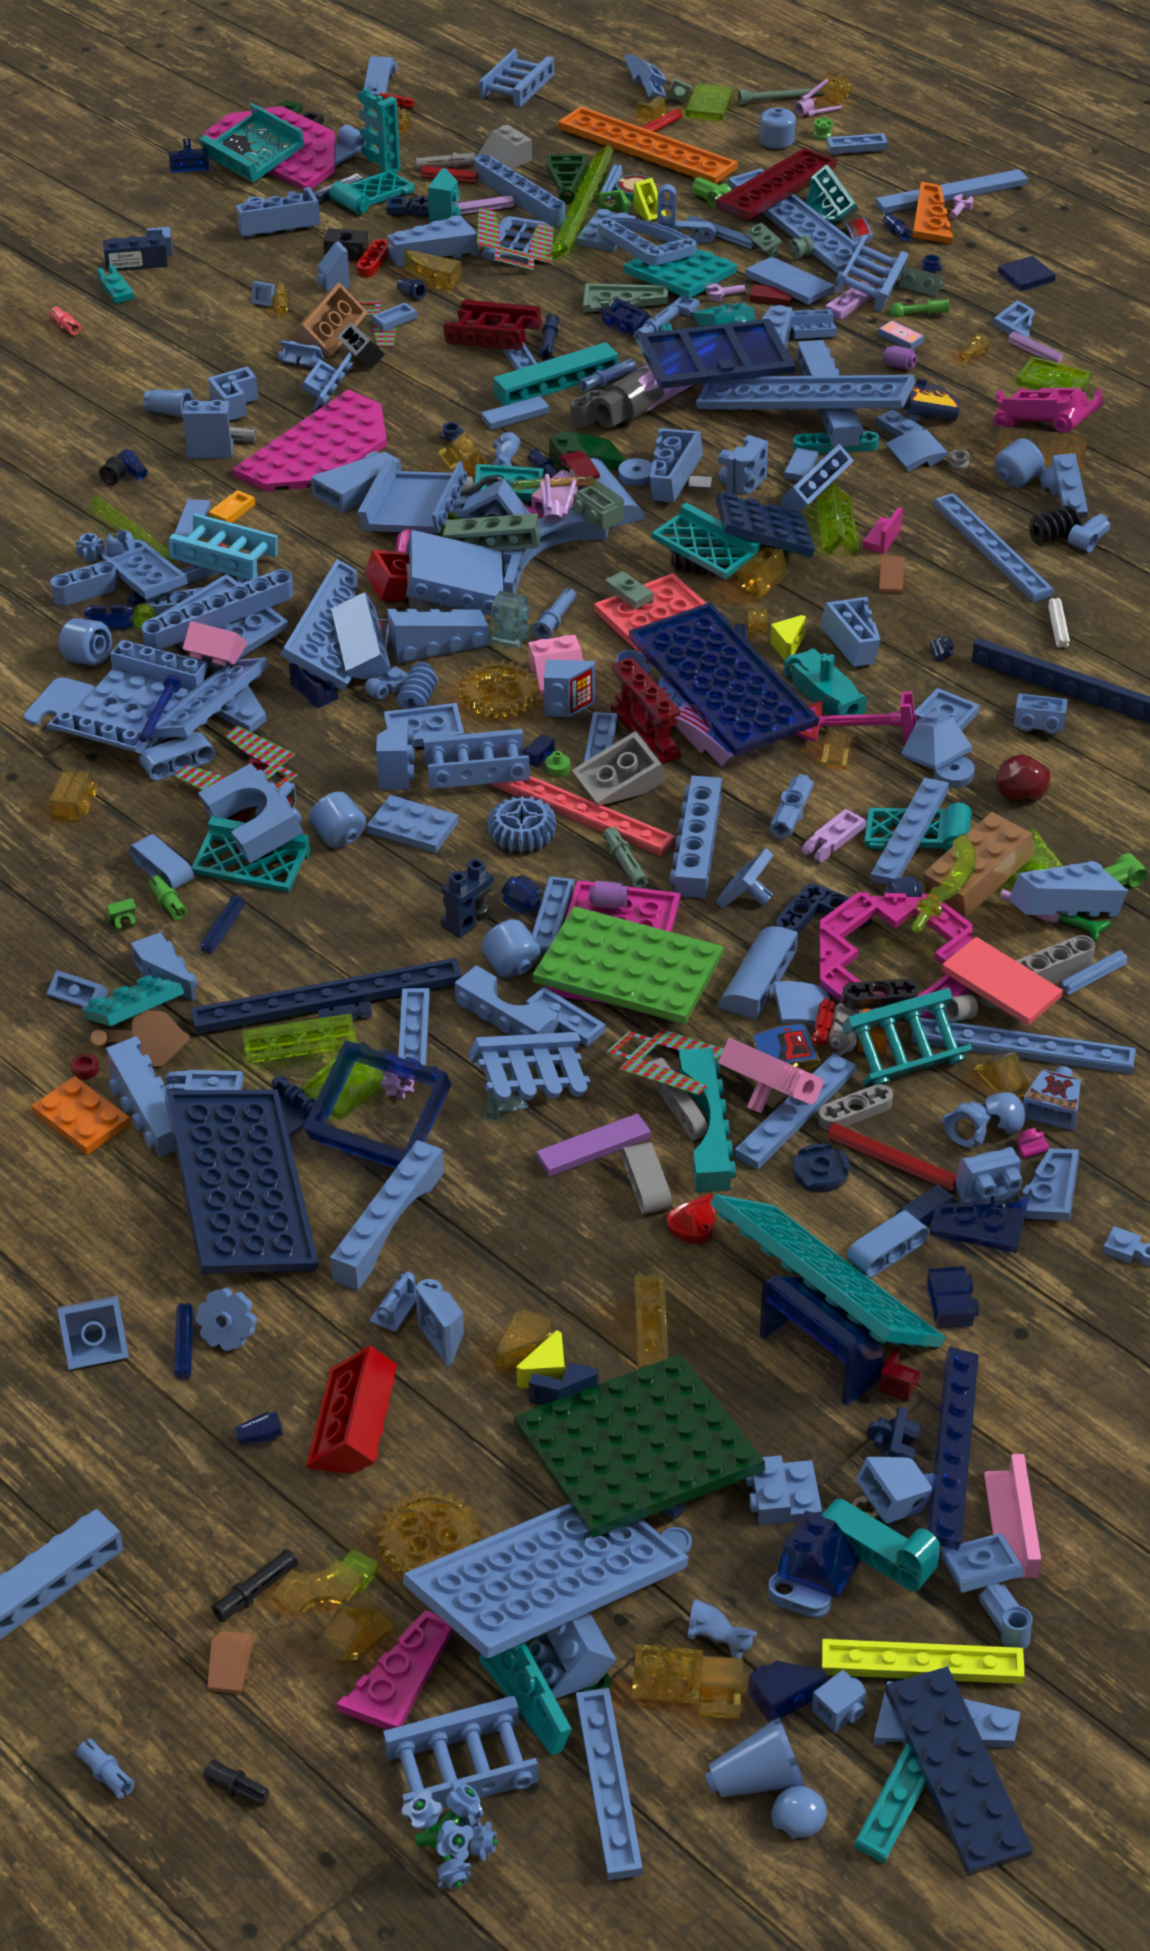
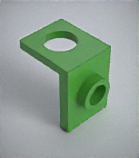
M623 190L600 192V209H620L621 213L629 215L631 202L630 199L626 198ZM613 196L615 198L614 204L606 205L604 203L605 199Z

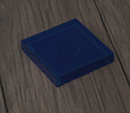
M1034 256L998 266V273L1020 291L1053 282L1056 277L1054 272Z

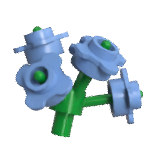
M453 1781L450 1784L452 1791L446 1797V1803L450 1810L440 1822H437L442 1812V1805L432 1799V1793L428 1790L421 1791L417 1797L412 1799L410 1803H406L402 1808V1814L404 1817H409L412 1820V1826L415 1829H426L425 1832L416 1834L415 1842L417 1846L424 1847L429 1845L432 1849H436L437 1853L444 1860V1863L437 1869L438 1878L441 1881L438 1883L439 1889L447 1887L450 1890L457 1889L468 1881V1878L471 1876L469 1870L472 1868L470 1863H464V1860L469 1855L468 1844H470L471 1854L479 1855L480 1861H485L486 1857L490 1856V1853H494L498 1844L496 1831H492L491 1822H486V1826H482L480 1823L483 1810L479 1804L478 1794L471 1786L461 1784L458 1781Z

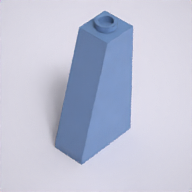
M382 452L316 474L311 477L312 494L317 499L345 513L364 501L385 459H394L397 471H401V460L387 452Z

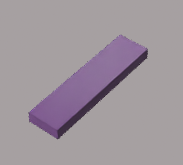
M637 1113L536 1151L537 1159L550 1177L619 1151L624 1147L651 1138V1131Z

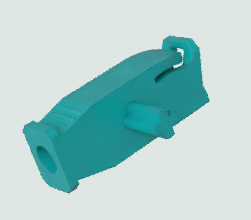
M813 648L804 653L789 655L784 660V674L792 677L796 688L811 702L822 701V711L824 713L834 716L863 715L866 712L867 697L862 693L860 694L852 681L834 666L835 656L833 654L827 655L824 653L821 655Z

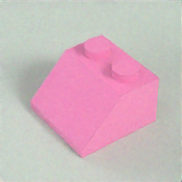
M190 621L183 650L190 653V658L203 661L205 657L212 659L211 663L226 667V663L232 665L236 663L248 641L236 632Z
M565 635L558 638L528 642L529 666L540 694H544L546 659L583 661L582 651L576 635Z

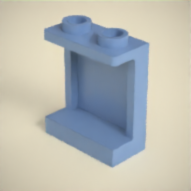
M185 401L183 422L188 459L232 458L234 443L230 433L229 401Z

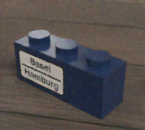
M152 234L145 237L131 236L129 238L103 240L107 272L109 265H114L117 271L168 267L164 235Z

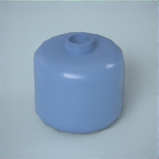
M770 108L760 115L759 141L763 146L780 150L788 148L794 143L796 117L793 112L784 108Z
M1025 438L1016 439L1000 451L995 457L994 463L999 477L1012 487L1020 489L1038 477L1045 467L1041 451L1034 443Z
M73 618L67 621L61 629L58 642L59 650L63 658L70 663L98 666L105 662L110 654L112 647L111 632L100 621Z
M333 792L321 798L310 811L309 823L326 845L337 849L354 842L360 837L366 826V817L344 792Z
M515 919L503 921L488 931L481 943L482 954L495 972L504 979L514 978L528 972L536 964L541 954L540 946L521 921Z

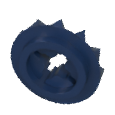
M416 195L415 198H410L407 202V210L417 216L429 215L428 196Z

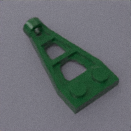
M547 154V171L559 192V199L565 204H570L575 199V192L586 172V154ZM570 192L571 195L566 197L563 193Z

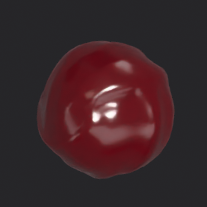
M1019 754L1008 758L999 766L996 783L999 792L1006 799L1012 801L1023 798L1040 800L1050 787L1051 775L1050 770L1029 755Z

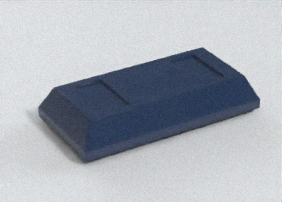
M937 1184L901 1208L895 1215L902 1211H908L923 1225H926L958 1204V1201Z

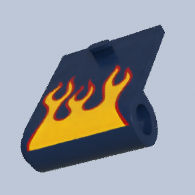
M917 378L903 408H901L905 414L956 421L960 411L959 400L943 386L928 384V380Z

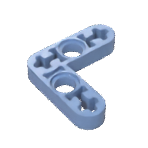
M664 184L659 188L657 196V224L673 230L678 228L680 233H682V229L689 228L692 234L688 235V237L694 239L697 243H710L715 239L716 227L710 222L676 221V189L670 184ZM665 192H669V202H665ZM664 209H669L672 212V215L669 217H665L662 215L661 211ZM709 230V235H705L704 231Z

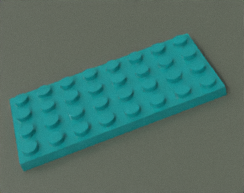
M715 1194L710 1205L718 1210L717 1215L722 1220L731 1224L734 1223L740 1227L738 1232L750 1240L755 1239L761 1244L759 1248L764 1253L772 1257L777 1256L782 1260L781 1266L791 1273L800 1274L804 1278L803 1283L806 1286L826 1295L824 1299L836 1308L842 1307L848 1312L847 1317L852 1322L860 1326L865 1325L870 1329L869 1334L875 1340L883 1344L887 1341L896 1345L904 1343L911 1347L919 1345L923 1348L928 1346L940 1348L946 1340L943 1334L777 1206Z

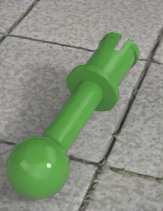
M928 299L927 304L904 306L897 302L893 303L889 308V314L892 317H902L905 314L928 312L929 316H931V314L950 312L949 299L935 301Z

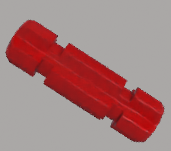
M379 93L383 100L391 96L396 98L398 107L409 109L414 107V99Z
M828 998L823 999L819 1003V1013H817L814 1026L815 1032H813L812 1036L813 1043L819 1046H824L828 1042L836 1006L835 1002L829 1001Z

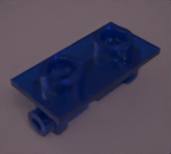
M128 604L110 605L111 612L106 611V605H89V607L84 608V615L87 620L100 621L108 628H133L135 613L133 612V607H128Z

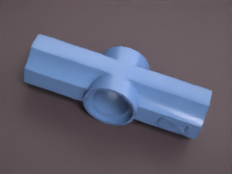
M799 774L797 777H793L788 789L781 794V803L770 824V831L774 833L776 838L785 839V837L791 836L797 822L803 818V809L814 787V782L807 775Z

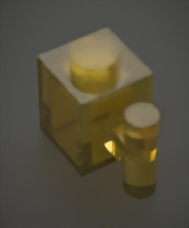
M702 1656L700 1716L740 1718L741 1693H748L749 1673L742 1672L743 1659Z

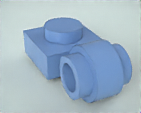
M395 666L390 671L377 676V678H370L365 684L366 693L374 699H384L388 691L396 694L401 690L408 674Z

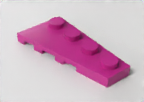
M425 1610L398 1638V1644L389 1653L385 1652L377 1660L378 1665L367 1676L364 1674L355 1684L356 1688L347 1697L343 1696L337 1703V1711L385 1730L403 1726L450 1640L454 1629L437 1614Z

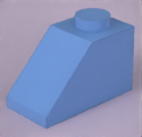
M340 242L334 243L318 265L316 280L318 285L326 292L338 282L344 288L350 287L348 253Z

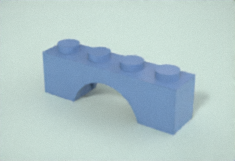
M477 965L455 982L456 1003L462 1008H466L478 1015L482 1020L495 1025L504 1033H508L511 1036L559 1033L558 1013L539 1002L529 1005H511L503 1002L497 997V977Z

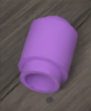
M894 345L886 348L883 360L889 367L909 371L916 365L917 355L913 349Z
M596 881L595 886H590L589 901L594 902V907L611 909L626 907L628 886H622V883Z

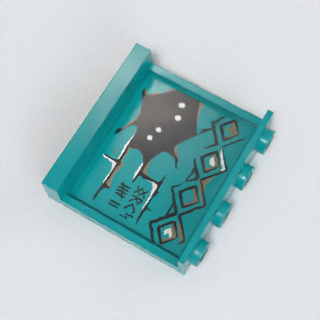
M249 103L251 114L215 140L203 135L199 138L205 156L254 183L303 148L305 144L303 132L300 128L289 124L287 121L276 117L274 114L253 103Z

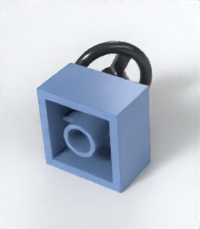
M495 475L486 476L476 483L471 496L468 497L462 510L467 519L531 514L512 490L509 483L502 477ZM486 484L487 488L480 491V489Z

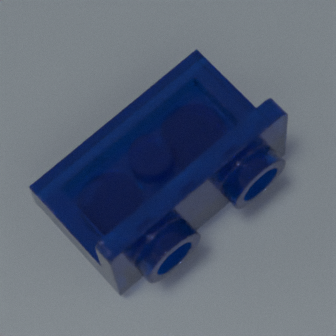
M616 298L608 309L603 306L599 308L605 324L608 326L614 325L626 334L636 335L634 332L641 328L646 320L650 319L647 311L619 298Z

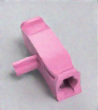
M732 1038L728 1039L718 1061L719 1064L758 1081L747 1107L759 1113H762L772 1088L812 1105L816 1102L824 1084L822 1078Z

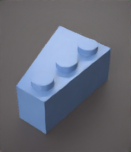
M868 598L826 602L820 627L854 667L875 664L880 636L875 622L872 621V611L868 609Z

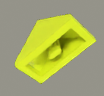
M653 178L634 183V210L646 221L657 219L658 192ZM662 210V211H661L662 215H663V216H666L665 211Z
M801 615L771 624L770 643L784 660L789 655H794L805 636L806 616Z
M556 1330L516 1366L518 1387L528 1389L532 1374L550 1376L562 1381L565 1375L561 1332Z

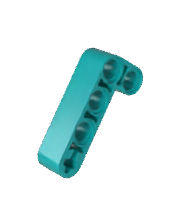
M835 1499L815 1522L818 1532L825 1539L910 1591H918L938 1567L940 1544L938 1539L926 1529H917L907 1539L843 1499Z

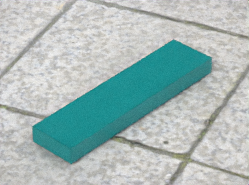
M908 1742L853 1845L854 1848L883 1864L887 1860L926 1784Z

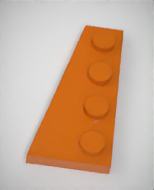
M921 182L912 237L952 244L953 234L950 232L951 225L947 219L948 213L944 207L945 201L941 185Z

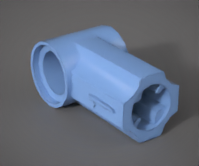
M1098 514L1083 526L1075 525L1068 535V544L1086 552H1091L1095 548L1098 539L1110 530L1111 523L1108 522L1105 515Z
M996 1583L987 1586L979 1594V1602L1000 1630L1003 1645L1025 1649L1031 1641V1612L1018 1605L1004 1584Z

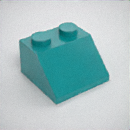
M442 168L428 187L430 223L449 219L452 216H461V208H459L458 204L460 199L458 181L447 169Z

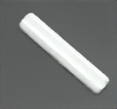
M1051 598L1048 608L1056 646L1058 648H1067L1070 639L1062 601L1059 598Z

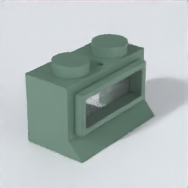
M594 479L590 486L573 494L574 511L601 530H605L624 520V498L598 480Z

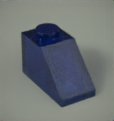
M775 1661L768 1666L758 1667L749 1675L748 1695L770 1723L812 1702L813 1692L827 1682L828 1675L821 1669Z

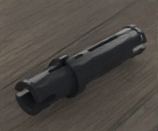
M284 1549L282 1553L260 1568L243 1583H236L230 1593L211 1606L214 1616L220 1622L225 1623L227 1619L241 1608L251 1606L254 1603V1598L299 1565L296 1556L289 1549Z

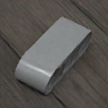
M652 1143L622 1148L624 1167L641 1213L648 1214L671 1209L672 1199L670 1190Z

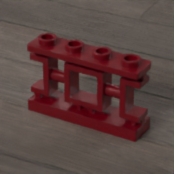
M463 300L460 303L461 310L457 311L459 322L445 323L443 329L446 343L522 350L523 342H526L525 329L535 330L540 329L542 326L540 307Z
M634 658L624 659L612 664L613 672L621 681V692L615 694L617 701L611 703V712L617 714V719L630 733L637 732L662 765L681 758V750L670 737V728L677 725L675 717L680 716V709Z

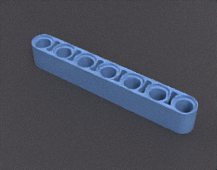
M481 154L475 157V171L478 173L479 181L502 196L511 195L515 204L541 221L546 222V224H550L553 227L565 225V203L490 155Z
M279 569L148 619L142 624L144 646L162 650L185 641L190 621L218 628L291 599L294 594L292 574L288 570Z

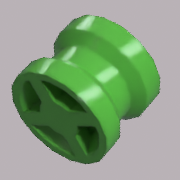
M822 117L815 119L813 137L818 140H827V137H832L833 121Z

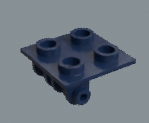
M284 1076L273 1078L271 1084L273 1085V1090H278L289 1136L325 1111L324 1108L316 1103L314 1098L306 1096L302 1089H299L296 1085H291Z

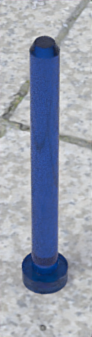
M169 675L164 680V690L139 735L141 742L144 743L149 740L172 694L179 691L181 680L177 676Z

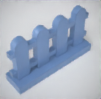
M578 1032L476 1037L468 1053L470 1062L477 1063L478 1069H484L488 1081L485 1085L486 1092H492L493 1097L499 1102L507 1101L512 1090H517L519 1096L524 1100H532L537 1089H543L547 1097L555 1099L559 1097L562 1087H568L572 1095L581 1097L585 1094L587 1086L591 1082L589 1076H584L579 1065L582 1059L580 1053H575L581 1041ZM554 1064H560L564 1077H558ZM529 1066H535L539 1079H533ZM503 1067H509L514 1081L507 1080Z

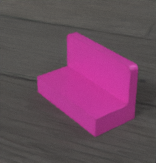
M898 507L890 519L880 517L863 540V549L885 554L902 529L903 508Z

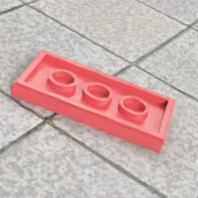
M978 937L972 939L942 964V972L1028 1026L1062 997V989Z

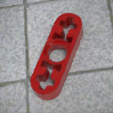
M377 239L370 244L356 264L358 276L369 278L375 275L388 257L387 240Z

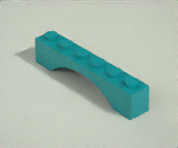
M713 1048L679 1050V1073L707 1086L699 1095L687 1092L700 1105L709 1124L707 1134L693 1152V1175L696 1193L729 1191L731 1179L736 1178L735 1161H729V1157L733 1156L732 1141L726 1140V1137L729 1136L728 1119L723 1120V1116H726L725 1099H720V1096H723L722 1079H717V1076L720 1075V1064L718 1063L719 1059H714Z

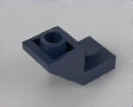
M570 1362L562 1381L550 1376L532 1374L529 1381V1402L545 1405L557 1399L568 1398L578 1394L586 1388L595 1387L599 1384V1369Z

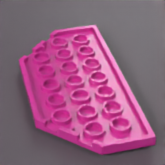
M283 106L264 109L276 117L287 121L289 124L300 128L303 132L305 144L303 148L268 173L302 190L310 187L312 190L336 171V136L333 130ZM251 111L228 114L201 135H206L215 140L248 117Z
M346 390L232 468L233 476L265 491H275V487L289 486V489L307 488V484H312V476L364 459L369 453L378 452L387 446L381 403L354 391Z

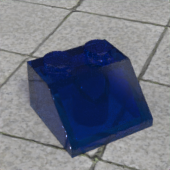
M805 1511L783 1544L777 1576L838 1599L860 1564L861 1558L836 1521L825 1518L817 1513Z

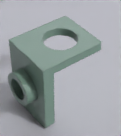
M674 78L667 97L684 104L692 86Z

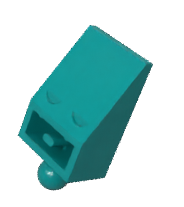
M729 303L691 312L692 317L700 327L755 320L753 306H746L745 303ZM755 328L734 330L737 336L752 333Z

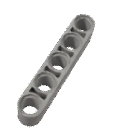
M1079 935L1016 961L1052 984H1055L1092 965L1095 942L1088 936ZM979 995V1002L987 1008L998 1007Z

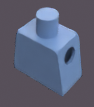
M866 1457L856 1478L857 1483L885 1524L922 1512L932 1492H935L938 1488V1480L933 1473L923 1474L912 1459L904 1457Z

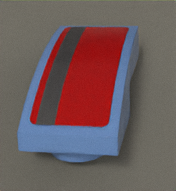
M864 217L844 222L846 231L854 242L856 240L861 241L864 234L867 235L865 244L869 243V239H873L871 229Z

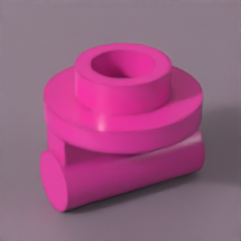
M1032 1128L1019 1133L1021 1138L1017 1139L1016 1143L1019 1148V1156L1022 1159L1049 1150V1145L1045 1140L1043 1131L1037 1133L1036 1128Z

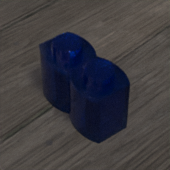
M964 1266L928 1268L926 1285L937 1329L973 1326L974 1317L979 1316V1304L977 1298H973L971 1294L973 1292L972 1276L967 1275Z

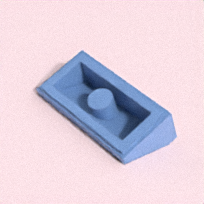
M56 970L46 995L80 1007L88 1006V1001L100 996L105 998L109 990L101 984Z

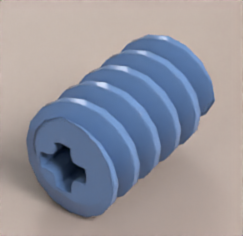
M419 662L411 667L396 698L401 708L410 709L427 706L438 683V677L434 673L432 666L428 663Z

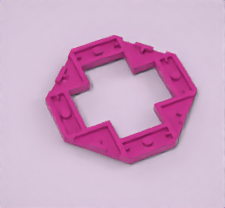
M857 892L820 920V986L841 1002L844 986L851 982H861L844 968L858 957L859 951L844 938L875 914L895 929L915 915L945 938L948 943L937 950L934 957L941 965L972 940V923L933 894H922L921 897H906V893H884V896H869V893ZM946 974L919 996L949 988L952 997L968 995L972 990ZM882 992L880 995L877 996L885 997L887 995ZM930 1011L921 1013L920 1018L935 1019V1016L930 1014Z

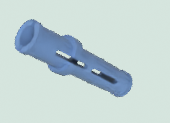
M669 304L654 318L646 320L643 326L636 330L634 334L658 332L661 324L666 325L679 314L677 313L679 312L678 307L675 304Z
M630 358L608 369L595 371L593 375L579 381L580 389L586 393L597 387L602 388L608 382L636 371V362Z

